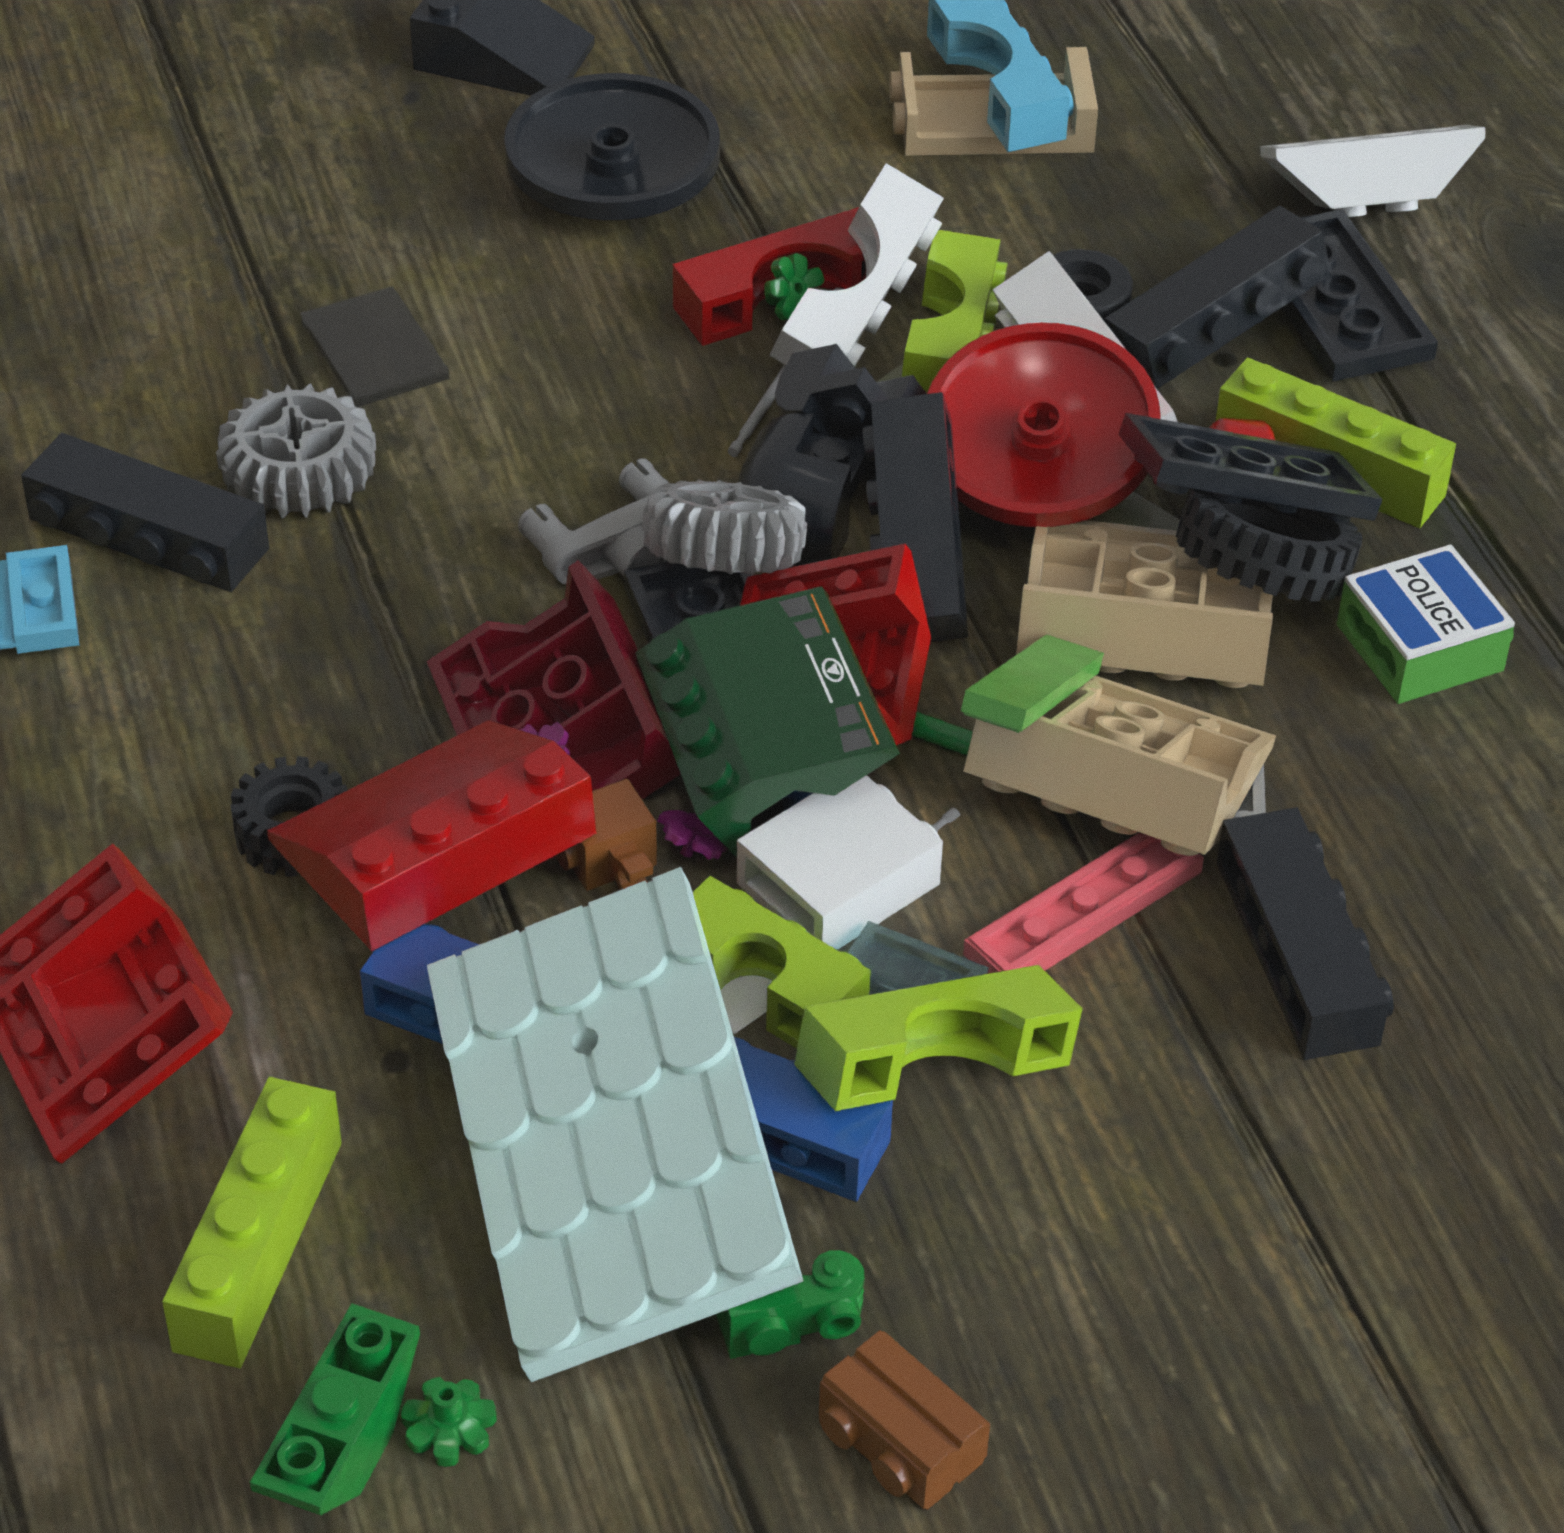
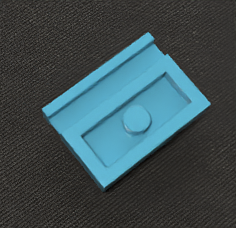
M67 545L6 553L7 560H0V649L16 647L17 654L80 645Z

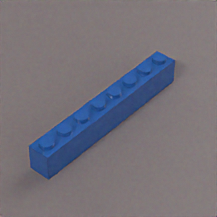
M423 924L379 947L372 953L360 970L365 1015L443 1044L427 965L454 954L456 957L462 955V951L479 944L449 934L439 926ZM734 1037L771 1169L857 1202L891 1141L893 1100L834 1111L794 1065L795 1060H788L753 1047L745 1040Z

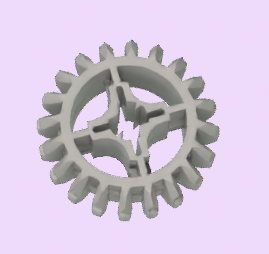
M310 383L303 390H292L288 384L282 392L273 393L268 389H264L261 399L244 398L242 409L230 410L228 412V421L220 425V434L218 436L219 450L216 451L218 468L222 469L223 481L227 485L228 492L264 504L265 513L271 509H276L282 519L289 512L301 511L306 518L310 510L317 508L330 513L333 502L350 503L352 493L365 490L366 480L369 476L373 475V467L376 463V439L369 419L366 417L365 409L355 407L350 396L337 398L333 388H328L321 393L315 392Z
M698 479L695 482L680 480L675 484L666 483L650 491L648 502L643 512L642 531H644V546L650 549V552L655 556L664 558L669 563H681L687 568H702L708 572L724 571L729 574L745 572L753 575L755 572L760 571L772 573L776 570L792 567L793 564L799 562L802 548L805 547L807 522H805V507L792 496L783 495L778 490H766L762 486L743 485L741 482L726 483L720 480L717 482H706Z

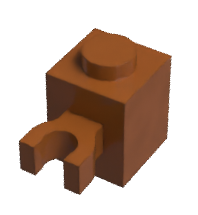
M628 779L592 791L597 834L557 854L558 862L566 871L573 869L586 891L615 880L619 890L645 881V877L653 874V866L657 865L655 818Z

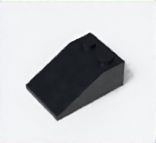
M422 0L410 17L413 70L529 96L552 84L573 78L595 45L594 35L540 0Z

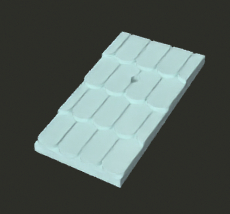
M681 867L653 877L651 882L647 883L645 880L591 901L586 907L581 905L525 927L524 931L519 932V930L462 951V955L457 957L454 954L427 965L444 1052L450 1062L463 1130L470 1145L491 1252L497 1262L512 1339L518 1349L521 1367L531 1382L803 1282L692 889Z

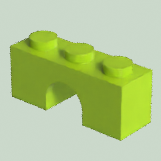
M709 876L692 892L720 990L730 981L740 976L753 975L772 980L767 986L766 1030L796 1049L805 1006L870 994L871 970L863 966L856 957L847 952L834 949L809 934L797 922L785 920L756 903L746 892L732 889L712 876Z

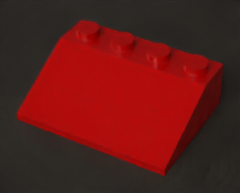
M490 720L267 830L268 839L371 951L597 834L591 776L555 741Z

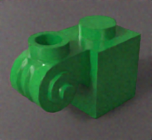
M841 1250L826 1251L814 1260L812 1275H802L803 1282L717 1313V1320L730 1359L751 1354L760 1356L774 1354L786 1346L801 1343L802 1335L819 1332L826 1339H840L855 1332L861 1325L860 1313L863 1307L864 1269L860 1261L848 1252Z

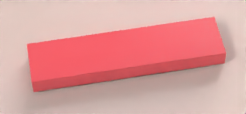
M1139 832L964 940L963 955L984 974L1039 965L1045 971L1202 873L1204 857L1200 853L1187 856L1171 852L1161 845L1160 839Z

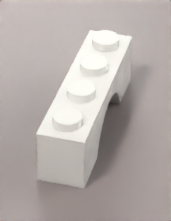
M886 163L860 204L848 229V232L855 239L864 255L867 270L866 279L851 288L838 291L808 288L781 330L770 356L787 365L792 353L837 343L855 367L866 349L857 343L865 330L875 335L891 308L890 304L883 301L890 288L901 293L917 266L909 257L916 247L926 252L940 229L942 222L933 217L944 198Z

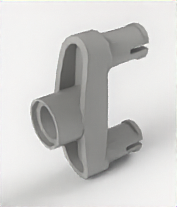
M638 459L637 467L631 462L623 468L620 474V486L631 494L636 500L635 502L608 513L574 531L569 530L553 514L552 509L546 504L536 505V512L542 519L531 508L521 515L518 522L519 532L528 538L541 552L544 566L562 584H566L568 566L577 560L583 564L596 580L619 572L624 577L625 570L667 561L664 558L655 556L650 552V549L644 546L642 522L649 492L669 483L654 469L650 461Z

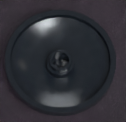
M627 73L584 75L545 87L526 99L515 110L505 130L506 165L513 181L527 196L557 212L594 220L643 218L684 204L699 194L709 184L716 173L720 160V132L717 121L710 109L695 95L675 84L649 76Z

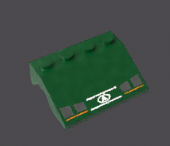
M822 586L686 618L635 652L695 813L736 858L737 840L750 832L751 819L795 790L835 796L900 754L830 597Z

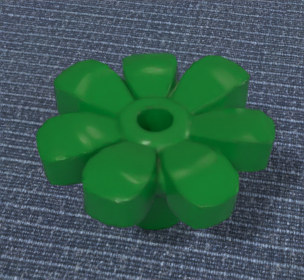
M798 253L774 260L771 264V270L775 279L767 281L764 285L765 299L771 306H776L775 313L782 321L790 318L808 288L815 289L825 281L821 269L815 267L807 270L808 260L805 256Z
M441 1377L427 1380L422 1386L425 1401L407 1400L402 1408V1424L408 1428L405 1436L408 1447L415 1453H424L434 1445L435 1463L443 1467L455 1466L459 1462L460 1446L470 1454L475 1455L488 1448L490 1445L489 1435L485 1428L492 1427L497 1421L494 1401L480 1399L479 1385L468 1379H462L457 1384L444 1381Z

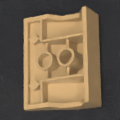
M1089 520L1057 527L1036 526L1028 583L1023 586L1016 655L1047 634L1103 652L1101 672L1119 673L1128 669L1152 672L1155 676L1165 680L1175 681L1194 677L1211 679L1222 686L1230 688H1242L1249 684L1263 686L1273 613H1271L1273 595L1264 593L1262 587L1256 585L1252 589L1239 585L1240 580L1235 577L1227 580L1217 575V568L1206 569L1198 564L1199 558H1190L1184 552L1185 548L1179 547L1176 537L1177 531Z
M1094 676L1022 732L1017 733L976 719L963 772L981 777L982 783L986 787L998 792L1016 793L1021 791L1042 798L1041 804L1050 810L1065 814H1074L1079 811L1101 819L1103 827L1113 832L1127 835L1140 832L1160 839L1161 845L1171 852L1187 856L1197 855L1198 853L1205 855L1220 841L1223 820L1232 819L1237 813L1270 754L1276 735L1099 676Z

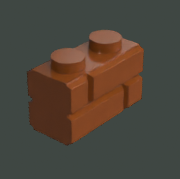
M879 1330L856 1349L852 1357L848 1355L825 1373L820 1382L819 1421L829 1439L842 1449L847 1450L851 1446L856 1448L871 1462L873 1473L885 1490L896 1497H901L906 1493L923 1510L931 1508L951 1491L956 1482L960 1483L982 1465L987 1457L990 1423L885 1331Z

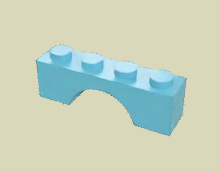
M929 0L927 37L945 63L973 66L995 75L990 78L987 123L1007 152L1066 140L1068 117L1072 116L1074 109L1072 94L1066 85H1062L1052 72L1048 59L1045 56H1041L1031 43L1027 30L1024 27H1020L1012 17L1005 0Z

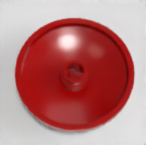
M1045 322L1025 323L995 330L975 339L958 350L939 370L927 394L943 392L952 418L958 501L975 512L993 520L1024 527H1057L1088 520L1108 511L1126 499L1148 474L1145 467L1134 459L1133 452L1118 434L1125 413L1161 419L1156 389L1144 367L1133 355L1113 340L1091 330L1073 325Z

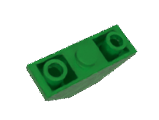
M351 1303L250 1481L251 1491L318 1515H323L359 1496L393 1435L420 1336L419 1326Z

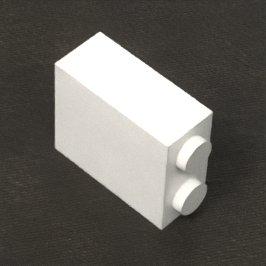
M866 775L835 796L813 793L737 840V884L761 906L785 920L797 922L809 934L838 950L940 885L943 840L940 839L935 829L929 823L919 821L899 804L887 787L876 784Z

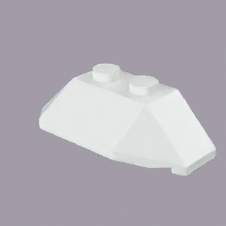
M1460 125L1260 146L1261 157L1314 205L1334 209V211L1343 209L1348 217L1366 215V205L1385 203L1387 212L1410 211L1418 209V200L1436 198L1485 139V127Z

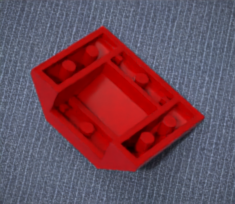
M906 544L786 568L772 573L748 576L746 578L740 606L822 586L830 597L895 744L899 745L911 740L931 634L912 552Z
M114 844L108 846L0 935V1053L53 1158L61 1164L223 1034L233 1014L230 1005L182 921L124 853Z

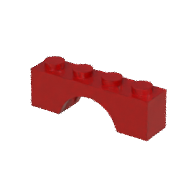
M859 207L674 263V310L699 343L705 346L752 331L753 311L760 301L765 298V283L775 279L771 270V264L777 258L788 257L795 253L805 256L808 260L807 270L815 267L821 269L825 279L824 283L818 286L834 291L836 287H840L844 290L859 284L866 279V262L859 245L848 232Z

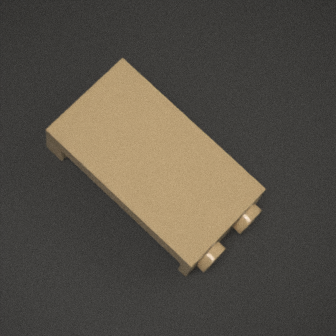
M1066 47L1064 73H1054L1060 83L1069 88L1073 98L1074 109L1072 116L1068 117L1066 140L1007 152L987 123L990 78L995 75L913 76L911 52H900L899 71H890L889 98L890 103H893L894 135L903 134L905 156L1093 153L1098 105L1087 47Z

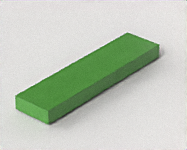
M1046 634L966 689L960 712H963L966 716L1017 733L1022 732L1096 676L1100 671L1104 653Z

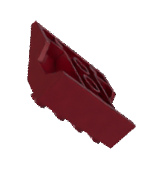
M579 560L568 566L565 598L525 625L486 621L427 661L456 735L487 720L515 729H523L527 724H530L538 733L544 725L552 726L558 722L569 734L565 745L570 751L569 756L591 776L592 791L628 779L640 798L644 799L681 775L635 652L638 649L614 598Z

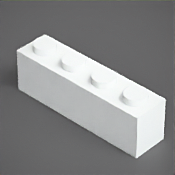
M1050 251L993 289L1002 309L995 314V318L1001 328L1040 322L1067 324L1099 333L1124 348ZM1156 389L1161 419L1178 422L1173 409Z

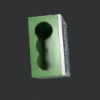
M1451 544L1345 576L1337 619V626L1397 704L1504 671L1510 642L1513 640L1515 625L1513 619Z

